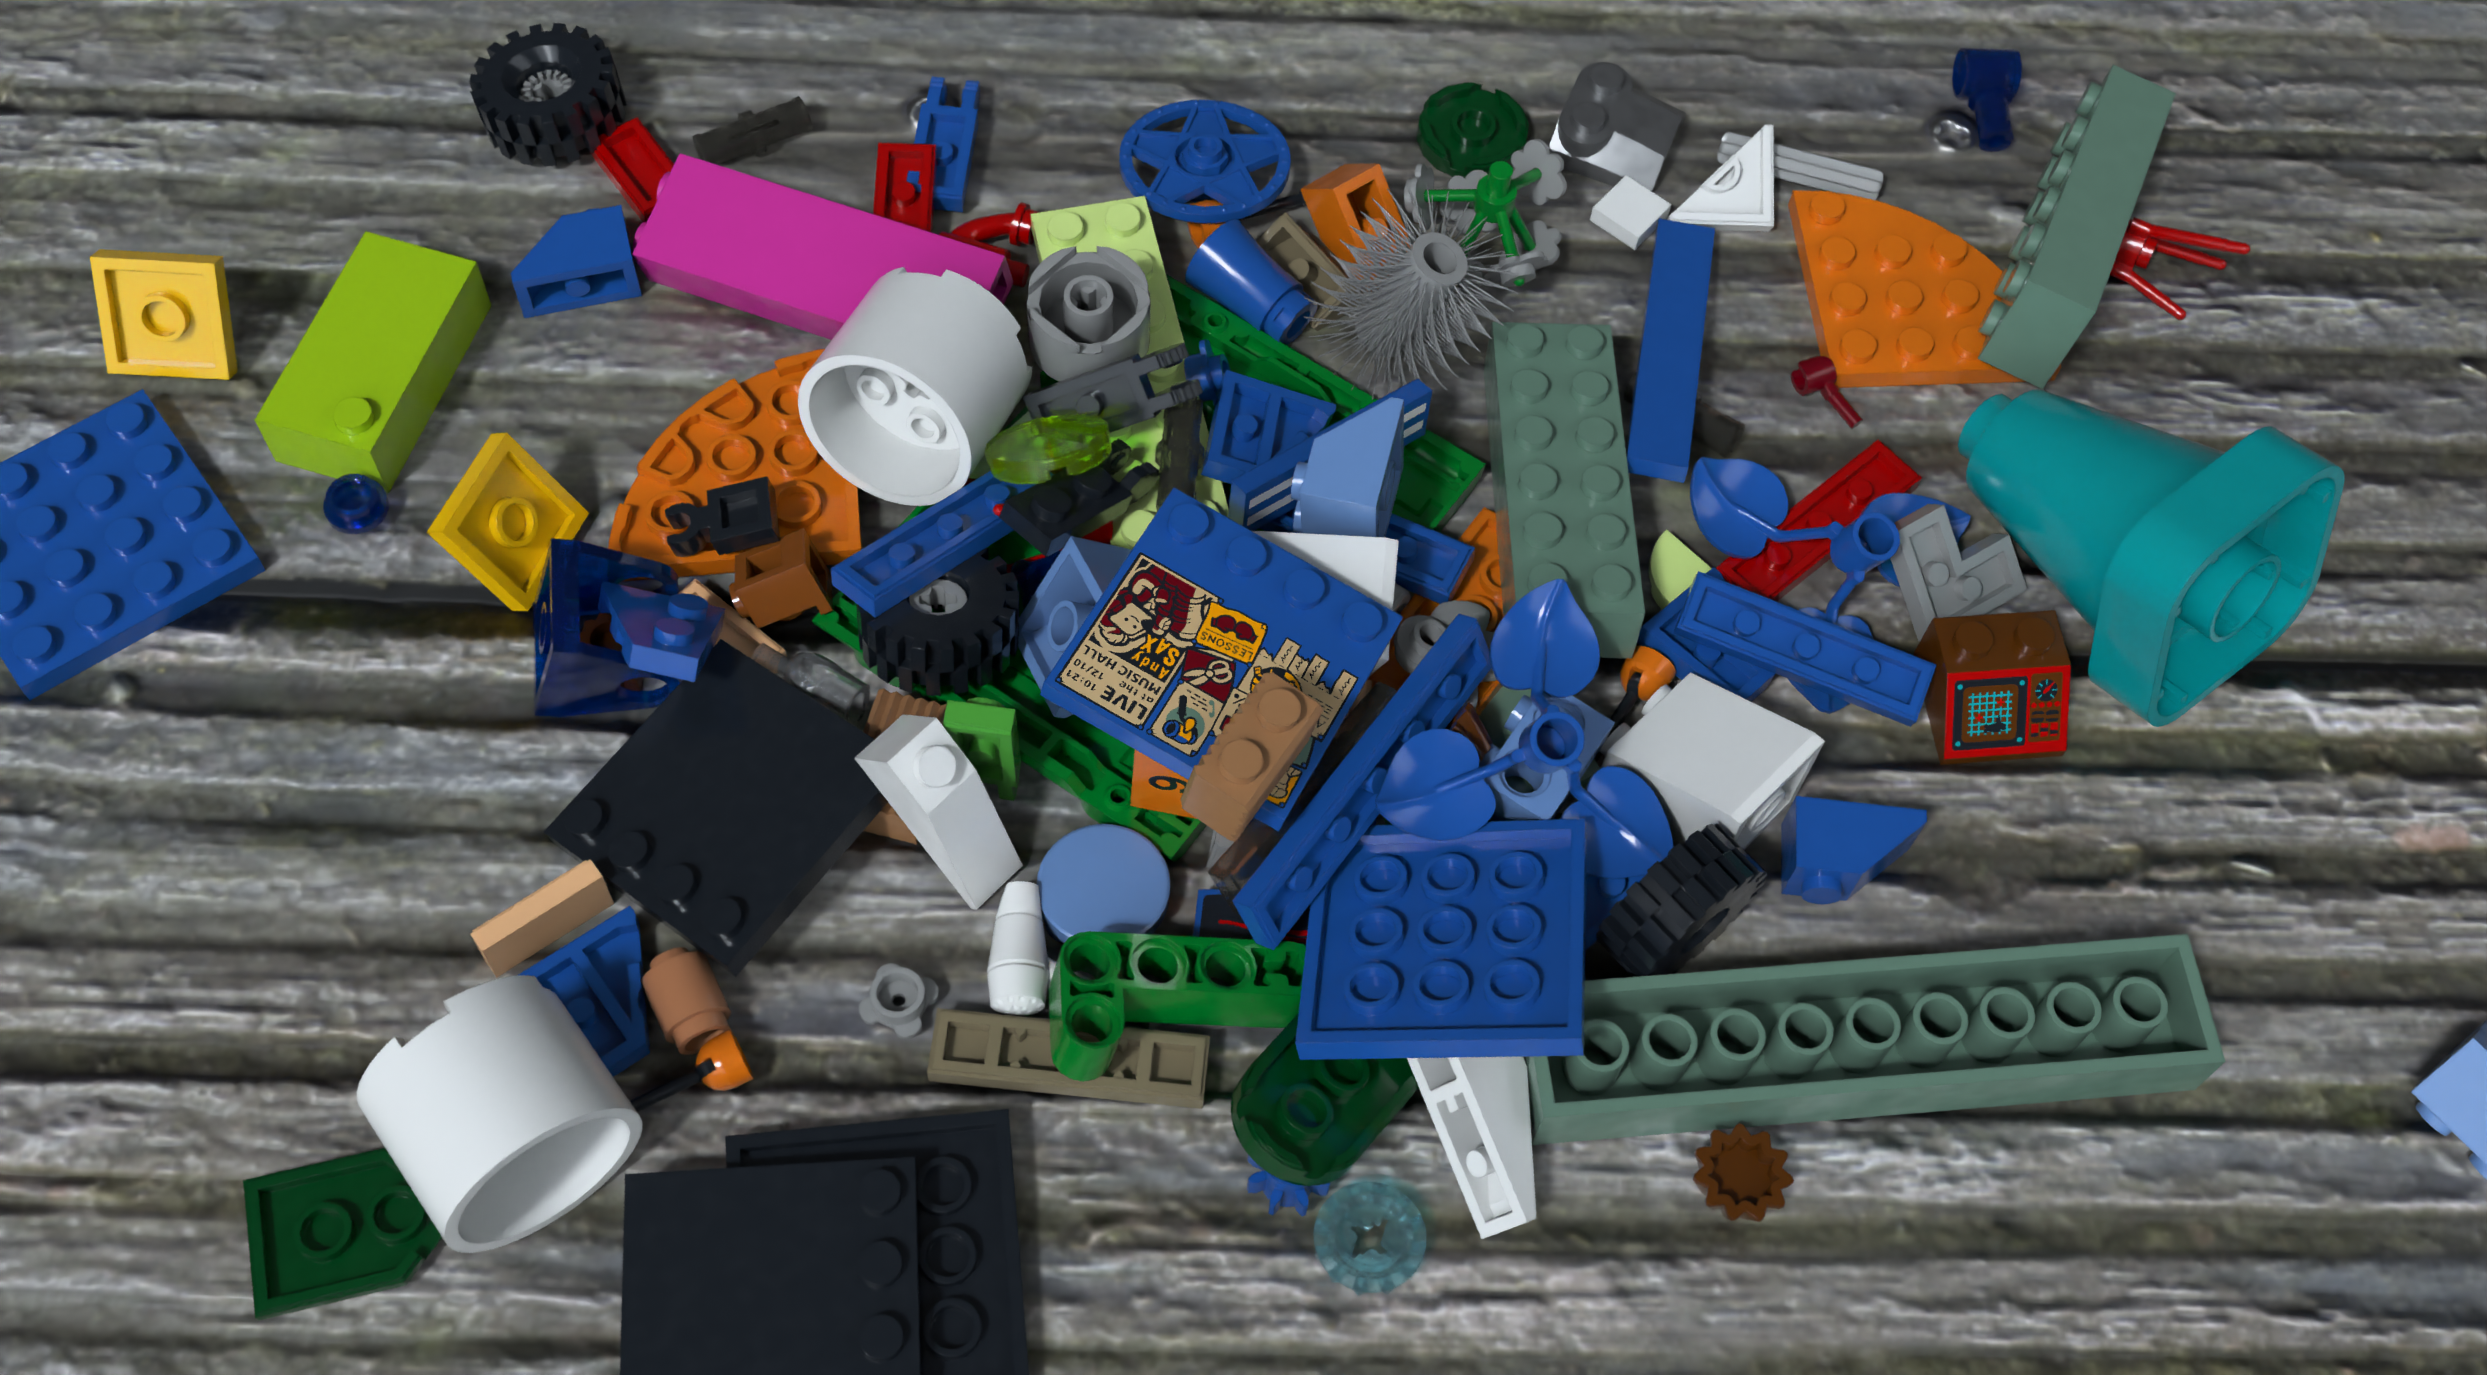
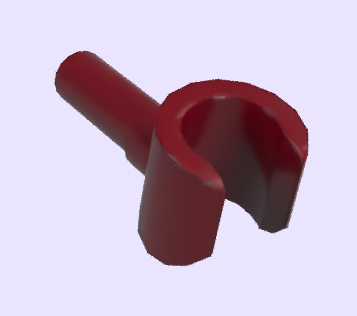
M1815 356L1798 362L1799 369L1791 373V381L1797 393L1805 396L1820 391L1824 399L1833 406L1851 429L1863 421L1835 384L1836 369L1830 358Z

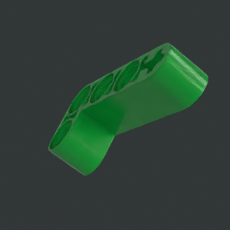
M1093 931L1077 933L1069 937L1063 944L1049 987L1050 1050L1053 1063L1060 1073L1070 1079L1082 1082L1097 1079L1104 1075L1111 1065L1123 1033L1125 1022L1285 1028L1299 1013L1306 946L1296 942L1281 941L1272 950L1256 944L1251 939ZM1082 971L1089 973L1096 980L1082 979L1074 972ZM1143 975H1153L1163 983L1151 982L1144 978ZM1214 977L1221 979L1224 982H1226L1229 985V987L1218 985L1217 983L1213 982L1210 978ZM1075 1033H1090L1093 1036H1095L1099 1040V1042L1091 1043L1084 1041L1081 1038H1079Z

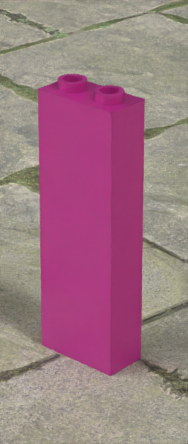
M679 153L671 172H666L661 178L657 189V202L648 221L643 222L638 227L633 240L632 256L649 281L830 340L834 338L876 281L886 273L897 268L904 267L907 273H927L936 276H942L946 269L953 271L981 285L1003 305L1014 282L1004 255Z

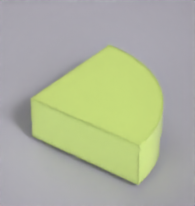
M1668 530L1663 532L1658 538L1649 561L1651 593L1661 609L1665 608L1692 585L1698 571L1706 574L1712 569Z

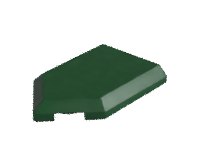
M386 1148L243 1180L255 1318L258 1321L406 1286L442 1239L441 1234Z

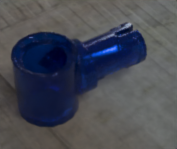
M1960 48L1956 54L1952 71L1953 92L1956 98H1967L1970 110L1975 112L1978 143L1983 151L1997 152L2004 150L2010 146L2011 140L2014 138L2009 104L2016 96L2021 81L2022 62L2020 52L2017 49Z

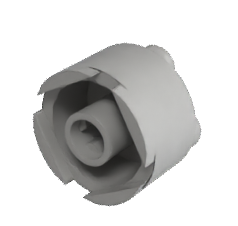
M1097 246V252L1078 253L1076 247H1070L1051 254L1037 266L1030 277L1027 295L1029 348L1037 365L1051 378L1060 382L1139 354L1140 358L1147 355L1150 344V294L1146 276L1136 262L1118 250L1108 247Z

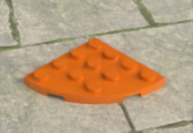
M1793 190L1788 208L1820 356H1825L1832 360L1836 369L1835 384L1838 388L2026 382L1978 359L1986 339V335L1978 332L1979 326L1991 303L1995 299L2001 301V297L1994 295L1993 292L2003 271L1988 257L1960 236L1953 234L1940 225L1890 204L1830 191ZM2061 364L2058 366V368L2051 376L2049 381L2055 380L2061 369Z
M825 349L809 351L774 361L775 369L760 373L741 383H738L733 378L703 396L665 429L638 463V476L627 493L624 504L619 503L608 547L607 571L611 582L735 573V555L752 548L719 555L712 543L709 542L700 552L692 556L678 557L668 545L667 536L680 534L689 526L682 529H673L665 516V510L679 503H689L697 508L707 506V490L766 476L775 489L780 537L804 528L825 565L838 564L862 549L859 488L838 474L821 457L809 440L799 415L798 393L801 382Z

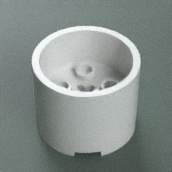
M904 267L886 273L871 287L801 382L798 393V409L802 425L809 440L821 457L838 474L873 496L909 506H926L940 502L964 486L1030 384L1032 367L1027 366L1022 346L1016 336L1021 327L1010 311L993 294L981 285L958 273L947 269L942 276L927 273H907Z
M517 975L495 979L469 988L443 1001L449 1014L427 1026L408 1043L403 1038L394 1036L369 1064L358 1085L357 1102L448 1247L457 1252L476 1253L495 1249L520 1240L556 1221L604 1185L628 1159L641 1136V1117L559 997L550 989L542 987L535 976Z

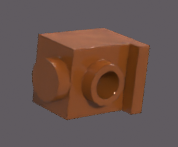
M804 528L780 537L778 542L757 546L735 555V582L729 585L730 596L739 615L742 618L751 617L758 629L776 621L792 620L814 606L817 607L821 615L833 611L831 573Z

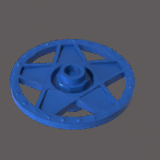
M1216 100L1180 101L1159 107L1147 113L1129 128L1122 140L1119 153L1122 179L1134 197L1145 196L1148 207L1162 215L1195 223L1227 222L1232 219L1250 216L1264 209L1285 188L1289 179L1291 163L1287 141L1273 123L1246 107ZM1187 117L1181 132L1153 130L1163 123ZM1225 118L1249 126L1259 134H1230ZM1132 157L1160 170L1149 188L1134 170ZM1278 162L1275 175L1266 187L1259 192L1249 173ZM1203 200H1216L1223 205L1203 207L1184 203L1188 201L1196 203Z

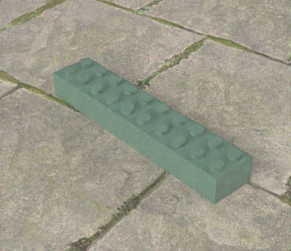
M2188 934L1585 981L1584 1056L1523 1057L1528 1072L1532 1145L1733 1129L1739 1123L1745 1127L2189 1091L2196 1090L2226 1062Z

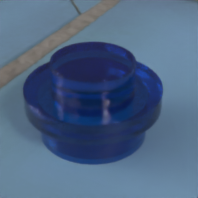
M348 474L339 477L328 487L323 510L329 524L337 531L345 534H362L382 523L389 510V499L384 488L378 482L361 474Z

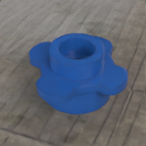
M1204 339L1199 342L1200 353L1185 358L1184 371L1186 380H1199L1203 393L1199 395L1200 403L1213 400L1215 407L1223 375L1226 370H1231L1225 355L1215 356L1209 340Z

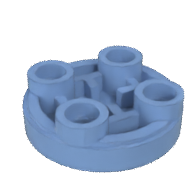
M1096 824L1081 827L1066 834L1046 853L1037 876L1042 918L1047 932L1055 941L1065 943L1069 937L1077 933L1088 931L1153 934L1162 923L1169 905L1170 876L1163 856L1146 837L1123 826Z

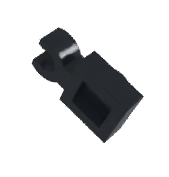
M767 476L707 490V506L697 508L689 503H679L665 510V516L673 529H682L689 526L680 534L667 536L668 545L678 557L692 556L700 552L709 542L712 543L719 555L780 541L776 494Z

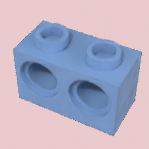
M1543 692V696L1551 705H1557L1560 712L1574 717L1583 729L1584 747L1577 758L1582 764V768L1579 771L1581 779L1602 748L1615 722L1574 696L1555 698ZM1524 694L1507 719L1504 728L1512 733L1503 747L1500 749L1490 744L1491 748L1479 763V767L1519 749L1518 744L1522 731L1530 723L1542 716L1541 712L1532 703L1530 697ZM1524 762L1484 779L1495 796L1496 808L1491 818L1496 821L1554 820L1571 794L1567 774L1564 769L1553 773H1539L1530 769ZM1510 776L1521 777L1531 784L1534 792H1517L1508 785L1505 778Z

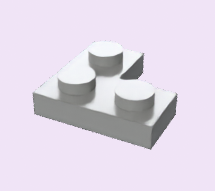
M1927 504L1894 523L1899 532L1900 544L1897 552L1890 559L1919 642L1933 618L1985 615L2027 591L2010 535L1993 533L1959 552L1945 506L1938 504Z

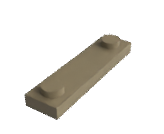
M937 1008L927 1076L928 1081L1203 1109L1210 1036L1124 1027L1111 1065L1105 1074L1095 1080L1082 1082L1063 1075L1054 1065L1050 1050V1019ZM1075 1033L1079 1038H1081L1084 1041L1091 1043L1099 1042V1040L1090 1033Z

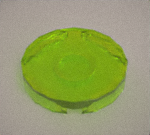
M1085 414L1057 415L1021 423L998 433L986 444L985 456L987 464L996 479L1013 484L1045 483V480H1051L1050 470L1066 467L1067 475L1073 474L1075 476L1098 466L1109 456L1112 451L1109 425L1100 417Z

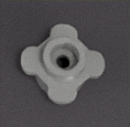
M895 963L885 964L876 972V977L870 987V996L862 999L859 1004L860 1017L866 1024L874 1025L881 1023L894 1029L896 1035L901 1039L914 1038L922 1030L920 1019L927 1006L934 1004L938 1000V986L933 979L928 977L920 978L916 972L909 968L901 967ZM897 996L905 998V1003L901 1006H895L892 1001Z

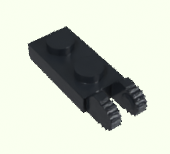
M1184 342L1157 350L1141 358L1139 354L1025 395L1023 397L1045 453L1050 454L1154 418L1162 412L1161 410L1202 394L1203 390L1198 379L1180 381L1154 394L1147 376L1149 372L1173 367L1188 357L1189 354Z
M1118 438L1112 443L1109 442L1103 445L1092 459L1086 457L1006 500L999 518L1045 557H1049L1063 549L1070 536L1082 538L1126 513L1128 506L1137 502L1139 498L1142 499L1143 496L1152 490L1159 479L1160 473L1151 463L1146 462L1145 464L1142 463L1141 466L1138 465L1131 469L1120 483L1116 481L1111 475L1119 472L1124 467L1132 451L1129 445Z

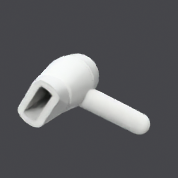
M1014 881L1007 883L997 910L987 968L990 1007L993 1010L1004 1015L1028 1016L1038 1013L1045 1008L1047 990L1050 987L1057 962L1047 956L1039 886L1031 882ZM1074 972L1077 976L1081 977L1082 979L1091 980L1077 972Z

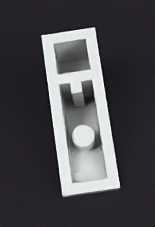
M903 714L854 758L971 909L977 910L1023 866L977 770L937 717Z
M1407 1058L1481 1239L1536 1219L1528 1072L1524 1058Z

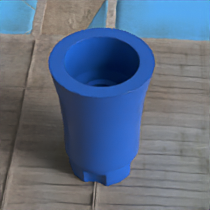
M1238 219L1229 220L1218 227L1199 247L1186 270L1185 281L1188 285L1215 299L1241 319L1250 323L1258 331L1262 330L1276 341L1282 342L1285 345L1293 342L1303 332L1310 320H1312L1303 317L1313 318L1317 311L1318 305H1314L1313 302L1304 299L1305 297L1313 300L1303 291V285L1286 272L1256 242Z

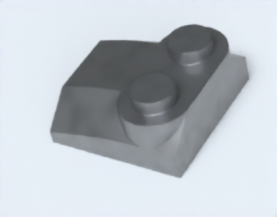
M1609 62L1592 63L1581 70L1570 92L1549 145L1550 154L1557 153L1562 157L1564 162L1563 169L1611 186H1615L1627 175L1653 192L1664 160L1679 126H1682L1686 113L1633 88L1630 75L1622 67Z

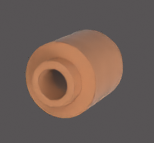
M678 947L659 954L650 962L651 969L643 976L642 986L666 1041L676 1044L680 1054H696L711 1038L731 1029L727 1021L731 1015L730 1008L707 956L703 952H689L685 947Z

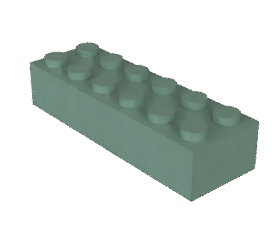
M2112 65L2100 85L2093 81L2089 83L2074 113L2078 115L2072 124L2065 122L2051 147L2050 153L2058 156V158L2052 156L2049 159L2036 187L2045 191L2038 190L2029 204L2022 222L2031 226L2030 228L2023 226L2008 254V258L2015 260L2016 263H2008L1993 292L1994 295L2001 297V301L1995 299L1991 303L1979 326L1978 332L1986 335L1978 356L1979 360L2041 389L2045 387L2097 311L2176 95L2175 92L2115 65Z
M1492 322L1490 331L1492 339L1489 338L1483 371L1494 507L1497 522L1496 531L1503 617L1517 601L1535 588L1555 579H1564L1576 603L1586 615L1595 631L1600 649V658H1632L1644 620L1645 607L1611 325L1501 322L1502 326L1498 322Z

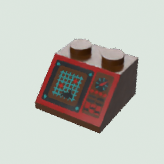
M2056 611L1933 618L1913 656L1937 665L1924 703L1940 765L2063 756L2067 748L2071 663Z

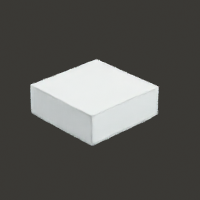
M1625 175L1593 207L1590 221L1636 250L1656 230L1659 218H1668L1672 204Z

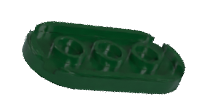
M1297 1014L1256 1058L1238 1081L1231 1100V1119L1240 1144L1261 1168L1289 1183L1317 1186L1333 1182L1346 1174L1419 1087L1407 1058L1300 1060L1295 1044L1298 1024Z

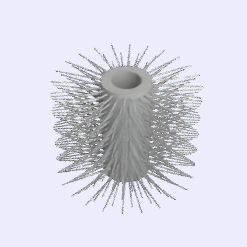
M1406 184L1417 214L1419 233L1401 205H1399L1397 199L1394 198L1387 188L1400 210L1406 229L1374 200L1387 219L1391 230L1360 211L1370 222L1378 237L1360 231L1350 225L1359 235L1367 250L1349 245L1340 239L1350 250L1357 264L1339 259L1330 253L1338 261L1349 278L1332 274L1320 267L1346 293L1329 290L1310 281L1348 307L1326 305L1304 297L1309 302H1313L1314 305L1325 306L1320 308H1330L1332 310L1328 311L1340 312L1338 315L1345 314L1349 318H1355L1351 320H1327L1303 317L1316 319L1310 321L1326 322L1318 323V325L1340 323L1328 328L1343 324L1349 325L1339 331L1355 325V330L1309 336L1308 338L1331 336L1318 340L1321 341L1348 334L1328 343L1331 344L1356 333L1357 336L1323 355L1354 343L1330 359L1332 360L1358 344L1357 346L1359 347L1349 356L1351 358L1333 374L1335 375L1366 347L1367 350L1347 375L1349 376L1366 353L1371 351L1352 387L1353 390L1367 362L1369 361L1363 375L1376 354L1375 364L1367 386L1368 389L1377 364L1372 400L1374 398L1377 376L1385 357H1387L1382 387H1384L1388 365V394L1389 382L1393 392L1390 369L1391 357H1395L1393 374L1396 362L1398 365V384H1400V372L1403 386L1404 383L1405 385L1407 384L1402 368L1401 356L1409 366V371L1411 369L1414 373L1415 380L1416 378L1421 379L1414 359L1438 381L1439 385L1441 384L1445 390H1448L1436 376L1429 359L1459 378L1446 362L1442 352L1455 356L1470 365L1463 358L1453 340L1465 343L1481 352L1469 337L1465 327L1478 331L1490 339L1492 338L1475 314L1492 319L1503 326L1479 300L1496 303L1514 312V310L1476 285L1493 286L1516 294L1519 293L1508 289V287L1500 286V284H1495L1468 273L1494 271L1519 275L1511 273L1509 270H1493L1502 269V267L1484 268L1492 264L1475 267L1474 265L1480 263L1477 262L1470 266L1468 265V261L1473 259L1513 255H1492L1503 252L1499 251L1474 257L1491 249L1489 248L1466 257L1468 253L1478 248L1479 245L1503 234L1471 246L1489 234L1487 233L1464 247L1466 244L1460 247L1475 232L1467 239L1465 238L1484 221L1482 220L1456 243L1455 240L1470 222L1469 220L1457 236L1451 239L1467 208L1466 206L1450 237L1448 236L1456 220L1446 236L1448 231L1446 227L1454 205L1453 203L1444 228L1449 191L1444 217H1442L1438 230L1435 232L1438 205L1433 224V195L1431 211L1427 185L1431 218V232L1427 233V219L1424 226L1422 222V209L1420 217L1417 199L1415 204L1412 191L1410 193ZM1393 220L1407 233L1408 238H1407V237L1405 236V234L1399 229V227L1393 222ZM1442 223L1441 233H1438ZM1386 234L1393 238L1395 243ZM1467 285H1472V286H1474L1475 288H1477L1478 290L1482 291V292L1485 293L1486 295H1484V294L1478 292L1477 290H1475V289H1473V288H1471V287H1469V286H1467ZM1464 298H1468L1470 301H1472V302H1473L1475 305H1477L1479 308H1477L1476 306H1474L1473 304H1471L1470 302H1468V301L1465 300ZM1343 300H1345V301H1347V302L1353 304V305L1356 306V307H1352L1351 305L1347 304V303L1344 302Z

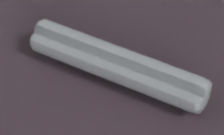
M1732 131L1725 132L1718 149L1717 161L1723 165L1752 137ZM1773 142L1774 178L1823 191L1850 194L1872 200L1877 199L1883 182V172L1881 170Z

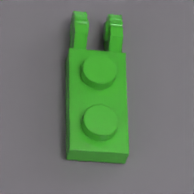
M971 698L966 702L947 700L943 727L977 770L982 783L997 785L1000 799L1014 801L1018 790L1021 768L1016 709L1005 708L1000 702L988 698Z

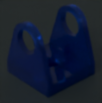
M551 538L533 604L534 716L566 717L648 709L660 706L682 682V679L629 668L622 652L580 642L579 616L600 613L598 603L603 581L618 584L629 578H651L660 581L663 585L650 592L668 596L678 594V575L674 569L661 562L582 541ZM640 677L659 679L666 683L663 687L651 691H632L620 686L626 680Z

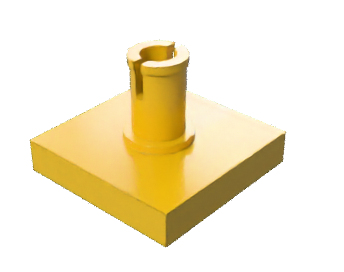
M99 249L90 256L107 373L230 380L238 372L223 256Z
M507 432L491 433L426 533L512 611H529L589 512Z

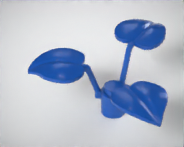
M1701 457L1694 464L1691 474L1690 500L1698 527L1705 538L1716 549L1726 555L1740 559H1751L1763 550L1767 537L1778 543L1829 538L1831 540L1830 556L1832 562L1839 570L1847 573V578L1828 602L1826 614L1812 607L1802 608L1799 611L1870 639H1873L1871 631L1862 619L1850 615L1838 616L1840 606L1854 587L1864 580L1865 573L1876 566L1888 582L1900 587L1890 559L1897 552L1900 544L1899 532L1894 523L1927 504L1944 505L1958 545L1971 518L1969 514L1936 499L1915 494L1891 493L1874 499L1865 507L1859 518L1845 527L1834 521L1828 526L1785 531L1775 527L1780 525L1787 516L1788 498L1779 478L1766 467L1744 459ZM1788 679L1821 712L1831 714L1850 704Z
M1555 579L1535 588L1517 601L1499 622L1490 643L1491 667L1498 682L1511 690L1531 689V701L1542 714L1541 717L1530 723L1522 731L1519 738V749L1479 767L1477 749L1467 737L1448 729L1423 731L1404 743L1393 757L1384 782L1375 799L1376 808L1392 825L1413 836L1438 841L1460 839L1482 828L1494 814L1496 808L1495 796L1484 779L1521 762H1524L1530 769L1545 774L1564 769L1567 774L1569 791L1578 801L1568 806L1560 819L1585 818L1587 831L1586 874L1605 879L1645 876L1648 874L1647 870L1657 861L1660 863L1666 858L1668 851L1674 847L1670 826L1657 796L1650 786L1636 773L1616 766H1607L1596 771L1590 778L1586 789H1584L1581 785L1579 774L1582 764L1577 759L1584 747L1583 729L1574 717L1560 712L1557 705H1551L1543 696V692L1555 698H1566L1577 694L1593 680L1600 660L1598 639L1590 621L1576 603L1564 579Z

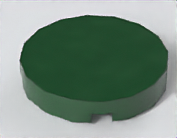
M1470 82L1449 85L1432 94L1425 102L1418 122L1416 139L1422 155L1437 170L1452 177L1459 175L1465 178L1467 174L1474 170H1483L1489 174L1490 166L1497 161L1507 162L1514 168L1511 163V156L1518 150H1524L1529 123L1523 108L1509 94L1497 88L1494 94L1487 90H1481L1482 84Z

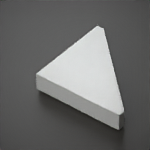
M1764 125L1759 132L1715 171L1679 208L1672 212L1667 220L1715 228V230L1769 232L1774 227L1773 125Z

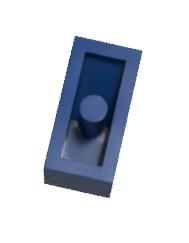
M621 205L593 208L584 212L561 216L511 272V278L524 318L642 296L635 259L632 256L631 240Z
M1796 796L1781 824V894L1802 896L1803 900L1813 904H1831L1839 900L1847 901L1910 849L1927 822V810Z

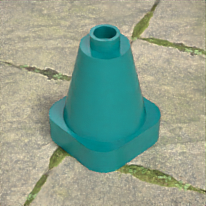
M2040 389L2025 392L2013 400L2004 394H1997L1988 398L1969 417L1958 441L1959 453L1969 460L1966 470V483L1969 490L2094 630L2088 666L2090 681L2155 727L2167 725L2185 714L2271 646L2295 621L2317 585L2345 481L2342 468L2272 426H2266L2252 432L2228 451L2223 452Z

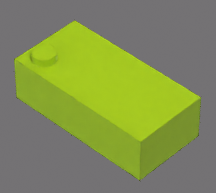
M365 231L254 419L275 461L389 493L492 306L477 261Z

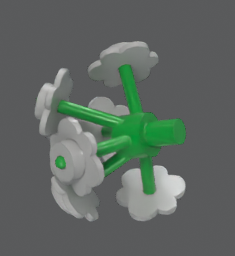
M1541 139L1530 140L1524 146V150H1518L1512 154L1511 163L1516 169L1514 172L1511 165L1507 162L1497 161L1490 166L1489 174L1483 170H1474L1467 174L1465 178L1459 175L1452 177L1447 183V189H1433L1434 173L1432 167L1426 166L1424 163H1418L1415 169V177L1409 178L1406 181L1410 193L1412 191L1415 204L1417 199L1420 217L1422 209V222L1424 226L1427 219L1426 230H1429L1431 227L1427 185L1431 211L1433 195V210L1435 203L1440 202L1439 211L1443 217L1449 191L1445 219H1448L1452 204L1454 203L1449 221L1456 220L1455 226L1467 206L1456 230L1460 232L1469 220L1470 222L1461 234H1468L1484 220L1465 238L1467 239L1475 232L1460 247L1466 244L1464 246L1466 247L1477 239L1480 232H1490L1498 225L1500 235L1503 234L1501 240L1504 251L1501 255H1513L1500 256L1499 263L1491 265L1487 269L1502 267V269L1493 270H1509L1511 273L1519 275L1494 271L1468 273L1483 279H1490L1492 282L1501 281L1504 287L1522 286L1536 277L1535 270L1549 266L1558 259L1560 250L1557 244L1562 238L1560 231L1557 228L1548 229L1543 221L1536 220L1525 225L1515 207L1517 193L1523 196L1529 195L1531 201L1539 206L1548 202L1549 198L1557 199L1566 192V180L1560 173L1564 168L1563 159L1557 153L1550 154L1549 147ZM1405 184L1404 203L1406 211L1409 214H1413L1414 223L1419 224L1414 204ZM1475 259L1469 260L1468 265L1470 266L1479 261ZM1480 262L1474 266L1482 267L1484 265Z

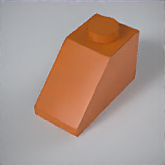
M1379 163L1344 164L1300 189L1321 241L1337 258L1357 264L1350 250L1340 239L1349 245L1367 250L1359 235L1350 225L1360 231L1378 237L1370 222L1360 211L1391 230L1387 219L1374 200L1405 228L1395 201L1387 190L1389 186ZM1393 220V222L1399 227V229H1400V230L1405 234V236L1408 238L1407 233ZM1386 234L1395 243V240Z

